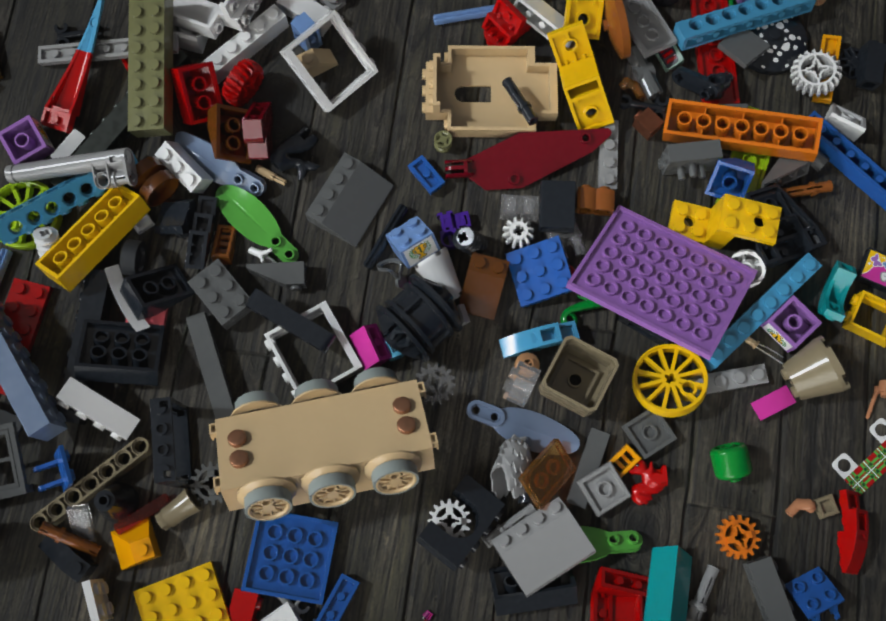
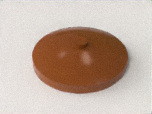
M604 0L603 11L605 20H602L603 30L608 32L612 46L620 59L629 58L631 56V39L623 1Z

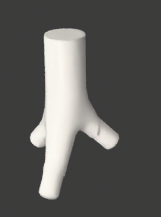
M251 246L248 250L249 254L259 257L261 263H264V260L277 263L268 256L273 251L272 248L259 250Z

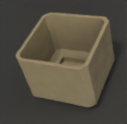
M572 335L567 336L559 346L538 389L544 397L582 417L590 416L597 410L619 364L613 356ZM573 375L578 376L580 384L572 385L569 380L570 377Z

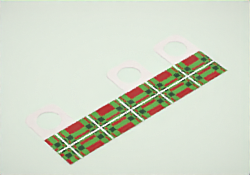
M879 418L869 428L870 433L881 445L859 466L846 453H842L832 463V467L854 491L858 492L859 496L886 472V435L879 436L875 431V427L878 424L886 426V420L883 418ZM841 459H846L850 462L851 467L847 472H843L838 468V462Z

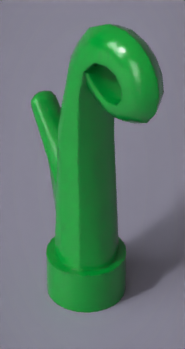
M578 294L577 297L585 301L566 308L562 312L560 320L561 323L567 322L566 318L570 316L573 321L575 320L577 326L578 318L575 313L605 307Z

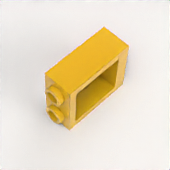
M865 290L854 294L849 303L851 307L845 313L842 328L885 348L886 325L882 334L879 335L853 321L861 302L886 314V300Z

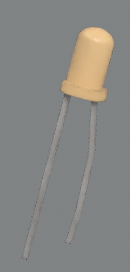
M748 337L745 340V342L752 346L753 349L757 348L763 353L770 356L771 358L778 361L779 363L784 364L778 359L771 356L770 354L763 351L762 349L758 348L757 346L760 345L776 353L780 357L784 358L782 355L775 352L774 350L762 344H759L760 341H756L751 337Z

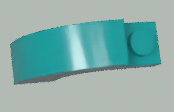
M838 260L836 261L821 293L818 314L825 316L830 321L836 320L842 323L845 318V297L857 276L855 267Z

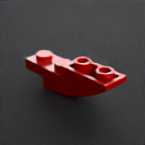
M844 489L839 490L842 525L844 526V531L837 532V545L840 553L839 563L842 573L858 575L868 544V511L860 509L858 492Z

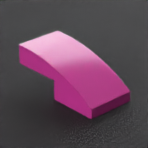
M787 385L750 404L761 421L796 403V400Z

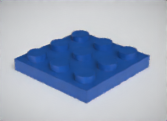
M559 235L505 254L507 261L510 262V272L522 308L572 292L566 288L572 273Z

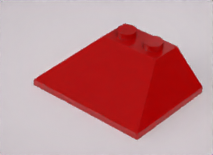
M601 566L591 591L590 621H643L648 577Z

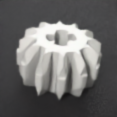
M514 217L513 222L508 220L507 226H503L505 233L502 234V238L507 239L506 245L513 243V249L516 245L519 248H523V244L528 246L530 244L529 240H533L534 236L531 233L534 232V228L529 227L530 221L524 223L523 217L520 221ZM515 231L521 232V235L518 236L517 233L515 234Z

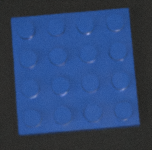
M291 513L276 520L256 521L241 591L323 605L339 522Z

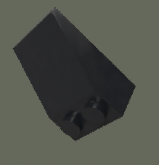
M176 263L124 277L120 288V293L138 321L155 316L194 295L193 289L187 283L188 281Z

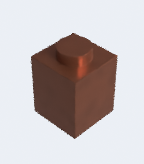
M647 107L644 111L640 110L634 116L635 120L632 126L648 141L661 129L664 121Z

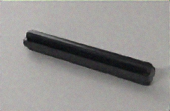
M399 204L364 261L363 265L367 269H373L389 243L385 235L394 228H397L408 212V208L405 205Z

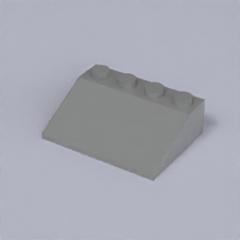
M559 497L491 540L498 555L526 597L537 592L596 553L595 548Z

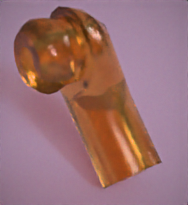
M625 77L619 82L621 89L626 90L628 87L632 89L637 99L645 95L637 81Z

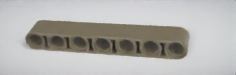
M138 437L33 515L30 520L31 529L38 532L41 527L40 520L42 518H45L46 522L58 526L92 500L98 492L113 484L153 453L152 441L143 437ZM145 442L146 449L143 452H140L139 446L141 443ZM128 454L130 460L124 465L123 457ZM112 467L113 474L110 477H108L106 475V471L108 468ZM95 479L96 487L91 489L90 483ZM78 492L80 498L77 502H74L73 496ZM62 505L63 511L58 515L57 507Z

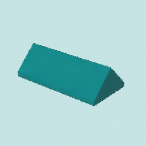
M678 545L652 548L643 621H686L692 556Z

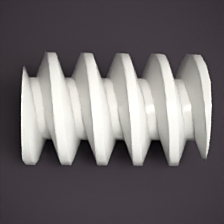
M49 226L37 228L32 233L38 255L40 256L39 258L60 239L58 230Z

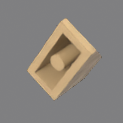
M311 48L297 55V58L312 78L338 65L330 49Z

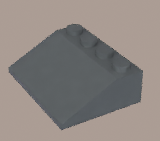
M344 152L305 215L310 223L357 247L394 185L360 160Z

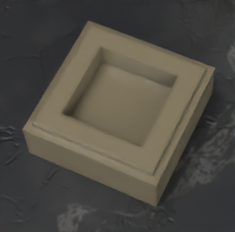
M833 494L813 499L819 519L840 513Z

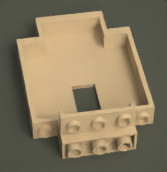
M448 45V52H444V62H441V53H433V60L426 62V69H422V80H426V85H422V97H426V102H422V113H425L426 120H444V131H448L452 137L510 138L517 133L536 132V124L530 126L524 116L519 114L517 111L518 107L502 85V81L507 77L512 78L526 101L531 103L538 121H556L558 116L557 63H535V46ZM461 87H491V102H461L456 99L455 92Z

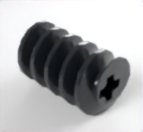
M468 226L459 228L453 235L454 246L467 254L472 255L473 252L481 254L487 249L488 242L486 237Z

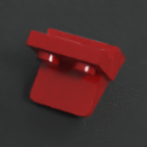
M497 0L493 11L486 15L482 28L484 29V36L488 46H511L531 28L526 23L527 18L509 0Z

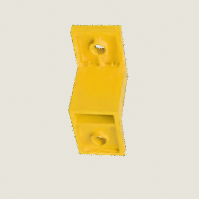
M566 0L563 27L578 22L579 16L585 14L587 22L584 26L588 39L599 40L604 0Z
M583 20L548 32L547 37L559 68L562 87L577 130L598 129L615 123ZM568 41L575 42L572 48L565 46ZM589 109H596L593 115L586 113Z
M726 193L712 208L675 199L672 204L668 228L700 244L716 249H722L734 237L774 246L777 240L782 207ZM684 219H691L693 226H687L684 223ZM754 219H761L763 226H757Z

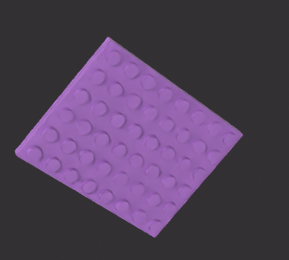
M618 205L567 282L566 288L710 361L758 271Z

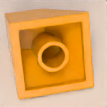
M150 517L110 532L122 571L161 556Z

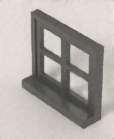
M16 422L0 425V436H6L10 457L1 458L0 463L11 461L15 483L0 486V499L34 492L33 485L27 483Z

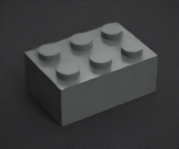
M216 259L187 282L226 330L252 311L245 306L249 296L219 259Z

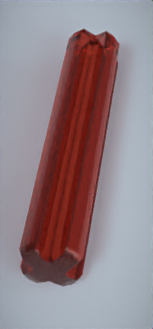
M165 493L115 523L113 527L116 533L121 535L160 511L171 502L169 496Z

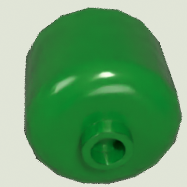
M743 442L722 444L712 448L709 452L714 474L719 480L738 482L753 471L748 447Z

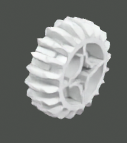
M813 49L811 53L806 51L804 55L800 54L798 59L794 60L790 70L792 86H796V91L802 90V95L807 92L809 97L816 94L818 98L821 93L826 96L828 91H834L835 87L839 85V80L842 78L840 60L835 61L836 55L830 56V51L825 54L822 49L819 52ZM826 77H830L828 80H826V81L820 83V81H821L822 79H826Z

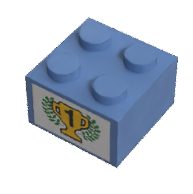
M418 216L409 219L406 223L394 228L385 235L393 252L408 269L440 250L434 233Z

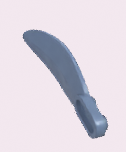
M180 131L176 133L175 142H178L214 179L213 182L237 186L253 196H260L267 190V184L263 178L245 168H241L237 162L215 159L212 145L208 141L188 132Z
M473 400L466 407V413L470 419L493 427L504 439L511 438L513 434L517 437L526 436L525 442L529 445L532 452L565 455L577 451L580 447V440L570 429L540 413L516 407L499 408L480 400ZM473 407H477L479 409L478 414L473 413ZM491 414L497 415L496 421L491 419Z

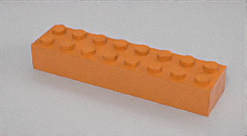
M669 98L662 141L686 143L720 139L721 148L724 150L814 162L818 155L824 118Z

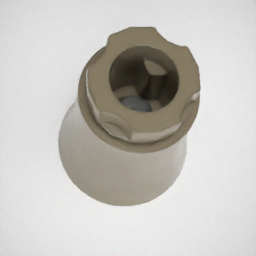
M186 487L175 499L163 507L155 515L158 525L167 531L188 517L202 511L203 508L201 503L197 501V496L192 495V491Z

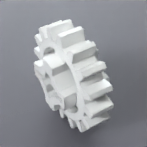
M448 499L447 504L441 500L440 507L434 505L436 511L429 512L433 518L428 519V522L433 521L435 524L442 525L446 529V533L458 538L459 535L465 537L463 531L470 530L466 523L471 522L470 519H466L470 512L463 511L465 505L459 507L458 500L451 504V499ZM446 507V513L442 517H436L438 512ZM453 508H456L462 517H457L453 513ZM447 515H451L452 519L459 520V522L452 523L451 527H448L447 523L440 522L439 520H444L447 518ZM456 525H462L461 529L453 534V528Z

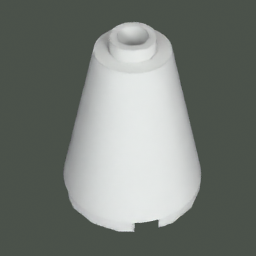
M446 247L413 266L423 278L444 286L452 294L453 300L460 297L459 292L462 289Z

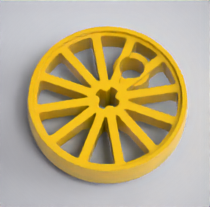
M662 344L647 350L639 358L633 370L632 387L637 400L648 411L662 417H681L697 409L703 402L708 389V373L703 361L697 354L680 345ZM664 353H674L670 369ZM678 354L687 357L675 370ZM658 355L663 369L651 360L650 357ZM692 362L698 367L696 370L682 373ZM645 363L656 373L641 370L640 367ZM696 376H702L703 383H698L686 379ZM637 377H645L654 381L638 384ZM689 387L693 390V392H685L683 388ZM657 388L648 398L641 392L642 390ZM697 390H700L701 393H700V395L696 398L695 396H696ZM665 392L662 407L652 403L659 394ZM669 393L674 398L677 406L676 409L666 408ZM681 400L690 401L691 403L683 407Z

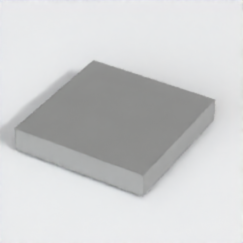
M611 461L576 481L597 517L632 496Z

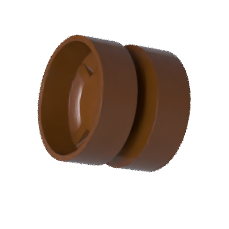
M150 156L136 164L138 183L136 186L130 187L142 197L149 207H156L176 192L179 180L169 170H166V166L157 157Z

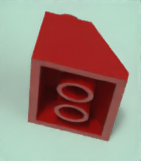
M213 61L170 68L183 123L195 125L207 122L208 109L216 103L223 104Z

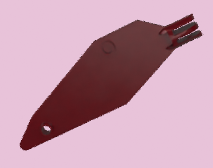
M609 128L517 133L468 159L445 160V165L463 164L445 167V172H463L446 174L445 177L446 179L469 178L484 190L524 188L592 153L611 136L612 132ZM582 136H586L588 141H584Z

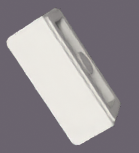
M73 129L50 157L53 159L70 156L86 137L78 130Z

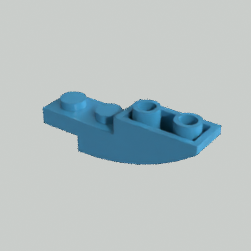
M574 320L560 324L556 322L525 330L499 339V344L504 359L518 356L525 352L531 353L540 351L542 348L560 345L567 336L572 335L578 339L580 337Z

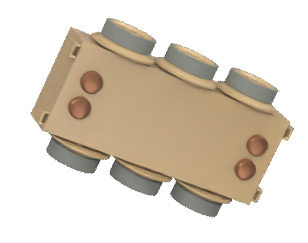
M374 367L364 370L354 379V389L350 393L342 394L339 392L337 385L331 380L312 379L297 387L295 399L289 405H280L278 397L268 391H251L243 394L236 400L235 410L229 417L215 419V423L209 424L210 437L212 441L216 438L219 476L213 477L216 495L219 494L218 492L222 493L229 511L245 508V515L255 521H271L287 515L292 510V506L311 502L312 505L320 508H333L350 502L358 492L373 489L384 495L407 492L418 484V472L435 469L433 448L439 449L436 432L429 433L421 397L424 396L426 398L424 382L417 383V379L402 382L397 379L393 370L385 367Z

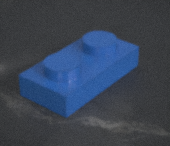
M423 155L408 165V169L430 195L445 185L443 178Z

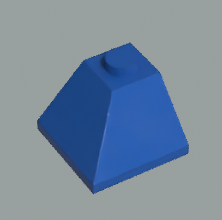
M738 158L718 159L704 194L719 199L725 193L744 198L755 174V163Z

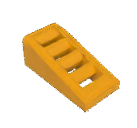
M626 443L609 461L612 464L615 462L622 469L621 472L616 469L622 478L642 458ZM626 451L633 457L632 460L624 454ZM620 456L628 464L626 467L618 460Z

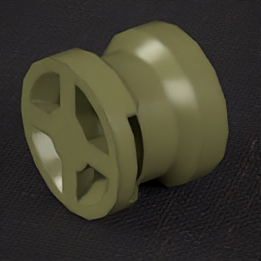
M442 130L435 134V149L440 153L450 151L452 148V135L448 131Z

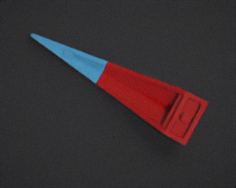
M105 0L97 1L88 26L70 64L44 106L40 121L41 125L69 134L72 132L76 116L79 117Z

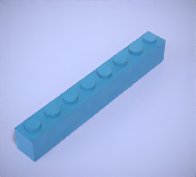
M809 252L800 258L726 329L710 361L699 356L705 367L710 372L717 368L822 265Z

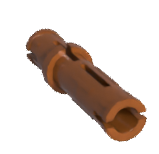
M831 180L818 183L813 181L806 185L783 188V190L791 198L807 195L816 196L819 193L833 191V183Z
M45 520L38 530V533L54 539V542H61L94 558L102 546L66 531V528L63 526L60 528Z

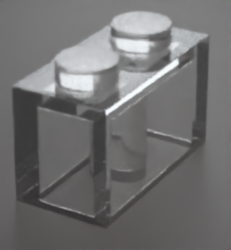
M519 361L517 367H512L508 375L511 380L507 378L502 388L506 390L503 398L524 408L541 370Z

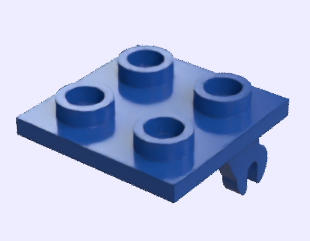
M59 445L54 453L55 460L33 467V473H37L58 466L61 479L39 486L38 492L62 485L64 493L73 485L75 474L73 469H69L70 455L68 450H64L63 445Z
M819 566L785 584L786 590L809 620L821 621L820 613L828 609L830 614H834L835 620L840 618L838 604L844 602L845 599Z

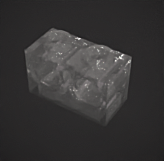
M501 194L499 219L513 220L516 217L520 221L523 217L524 221H537L539 196Z

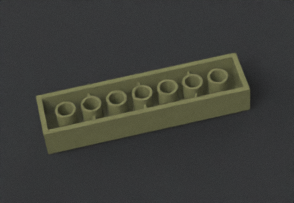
M129 0L128 132L137 138L173 135V80L170 68H173V0Z

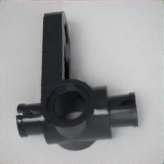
M680 66L673 71L672 79L677 85L699 94L702 100L707 101L708 99H721L724 96V91L730 87L733 75L725 71L724 73L719 72L705 76Z

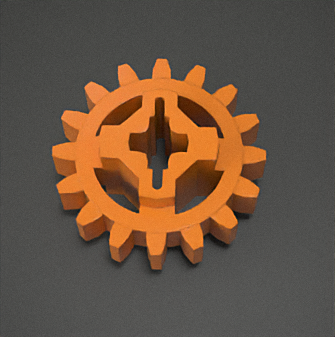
M733 515L728 516L729 521L722 519L721 521L724 525H717L720 533H715V536L720 539L716 541V544L722 545L720 551H727V557L733 555L734 559L738 560L740 556L742 559H747V554L753 556L754 552L752 549H759L756 542L761 541L760 538L756 537L760 530H754L756 523L749 524L750 518L745 517L742 520V515H737L736 519ZM741 525H743L744 527H746V528H747V531L744 530V529H742V528H741ZM740 534L741 538L735 540V536ZM728 544H732L737 551L733 550Z

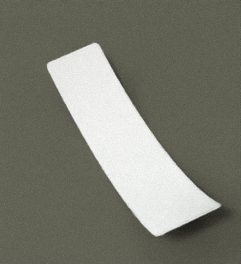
M116 264L105 268L104 270L114 297L130 325L136 332L151 327L145 319L139 321L136 319L120 293L124 279L119 265Z

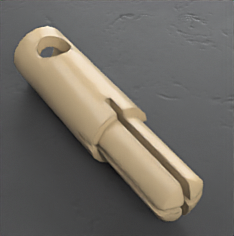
M257 165L255 168L256 173L272 181H276L283 186L287 183V180L261 165Z

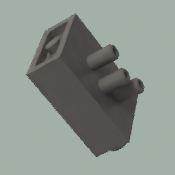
M720 139L668 144L658 159V168L662 171V176L677 174L678 180L683 181L686 179L685 173H689L691 178H695L698 172V177L704 179L706 177L705 171H713L718 159L723 158Z

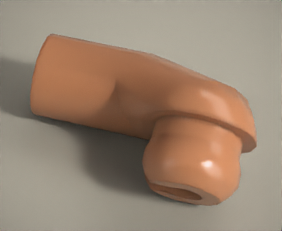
M797 498L785 512L793 518L800 510H806L809 513L815 512L816 505L811 499Z

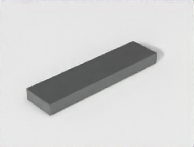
M591 427L566 503L582 509L586 508L588 501L576 481L599 468L610 434Z

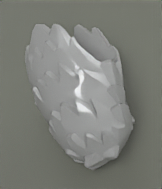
M513 434L511 438L506 439L499 447L498 457L490 475L492 492L495 493L499 500L503 496L506 497L509 491H511L514 499L520 495L523 496L527 492L531 476L532 457L530 447L525 442L526 436L517 437Z

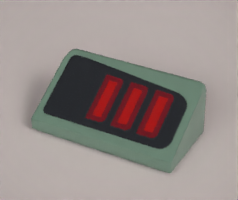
M676 45L655 54L666 73L682 66L684 58Z

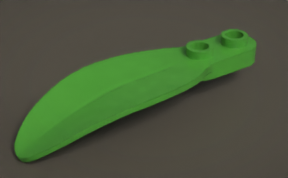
M223 185L217 189L215 197L219 198L218 207L238 232L260 246L272 248V252L282 262H297L299 260L298 250L281 234L275 218L261 201L251 193L234 185ZM278 239L279 243L274 245L272 241ZM292 252L293 255L292 257L287 258L286 253Z
M580 526L596 550L595 554L581 563L599 560L609 554L637 552L643 543L642 536L634 530L608 532L599 528Z

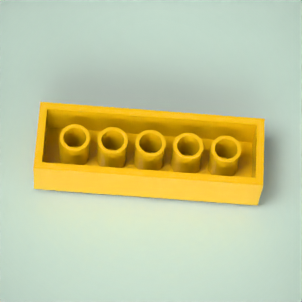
M125 186L110 188L35 265L48 278L71 292L151 209L140 195Z

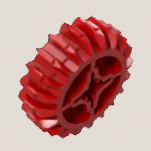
M248 58L239 61L233 67L229 75L226 76V81L223 82L222 96L226 102L236 107H242L252 99L257 90H259V86L264 78V71L260 64Z

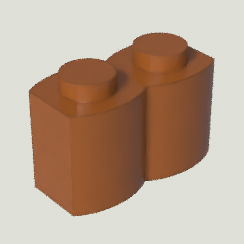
M581 185V187L577 188L575 213L612 216L614 213L615 190L610 189L608 186H601L596 189L591 185Z

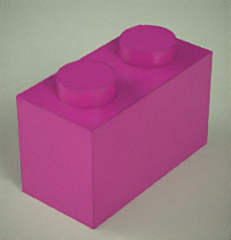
M377 323L364 325L349 336L364 370L379 367L392 358Z

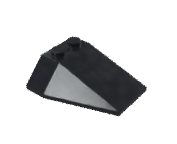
M777 183L745 194L746 199L782 207L776 244L771 246L755 242L756 249L766 267L773 268L802 258L808 252L811 253L828 244L819 227ZM754 219L757 226H763L761 219Z

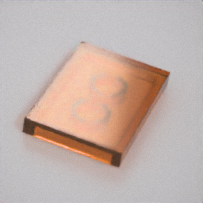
M554 438L518 479L536 508L542 510L577 469L560 440Z

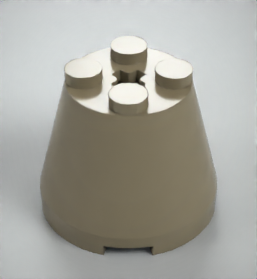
M822 335L814 338L782 364L783 369L780 370L783 379L785 381L789 380L792 385L789 390L794 399L799 397L800 400L844 392L851 388L848 381L845 382L843 379L846 377V373L832 348L823 344L825 339Z

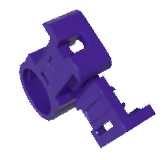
M446 211L444 215L442 212L437 214V219H440L442 231H440L442 246L448 250L456 249L453 244L452 235L463 226H468L472 229L469 212L464 211L453 214L452 211ZM446 236H448L450 245H446L444 243V238Z

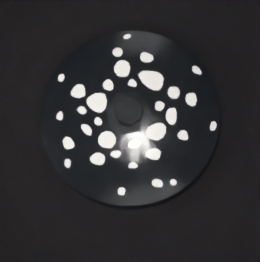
M796 17L752 29L753 33L771 46L767 52L748 67L765 75H779L790 71L794 60L798 59L800 54L804 55L807 49V34L802 23Z

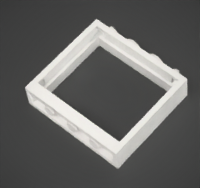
M335 10L329 11L280 51V54L324 112L333 110L379 72L374 63L375 61L365 53L366 48L360 42L358 43L355 39L354 31L345 25L343 16H340ZM329 20L366 70L331 100L327 98L292 51Z
M323 301L300 315L313 320L324 313L351 361L353 368L331 380L338 385L363 371L364 368L327 302ZM278 326L264 334L267 339L264 343L268 351L273 350L275 354L273 360L277 367H282L285 372L282 374V377L287 385L291 383L294 389L291 393L295 398V390L299 384L275 342L276 339L289 332Z

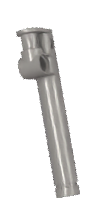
M128 147L6 166L4 170L5 178L10 184L91 172L96 187L103 190L121 187L125 184L136 186L138 183L134 155Z

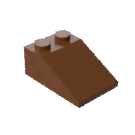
M218 103L208 109V132L215 159L251 164L248 144L244 143L242 119L248 109Z
M476 252L472 253L459 304H464L468 314L494 321L509 261Z

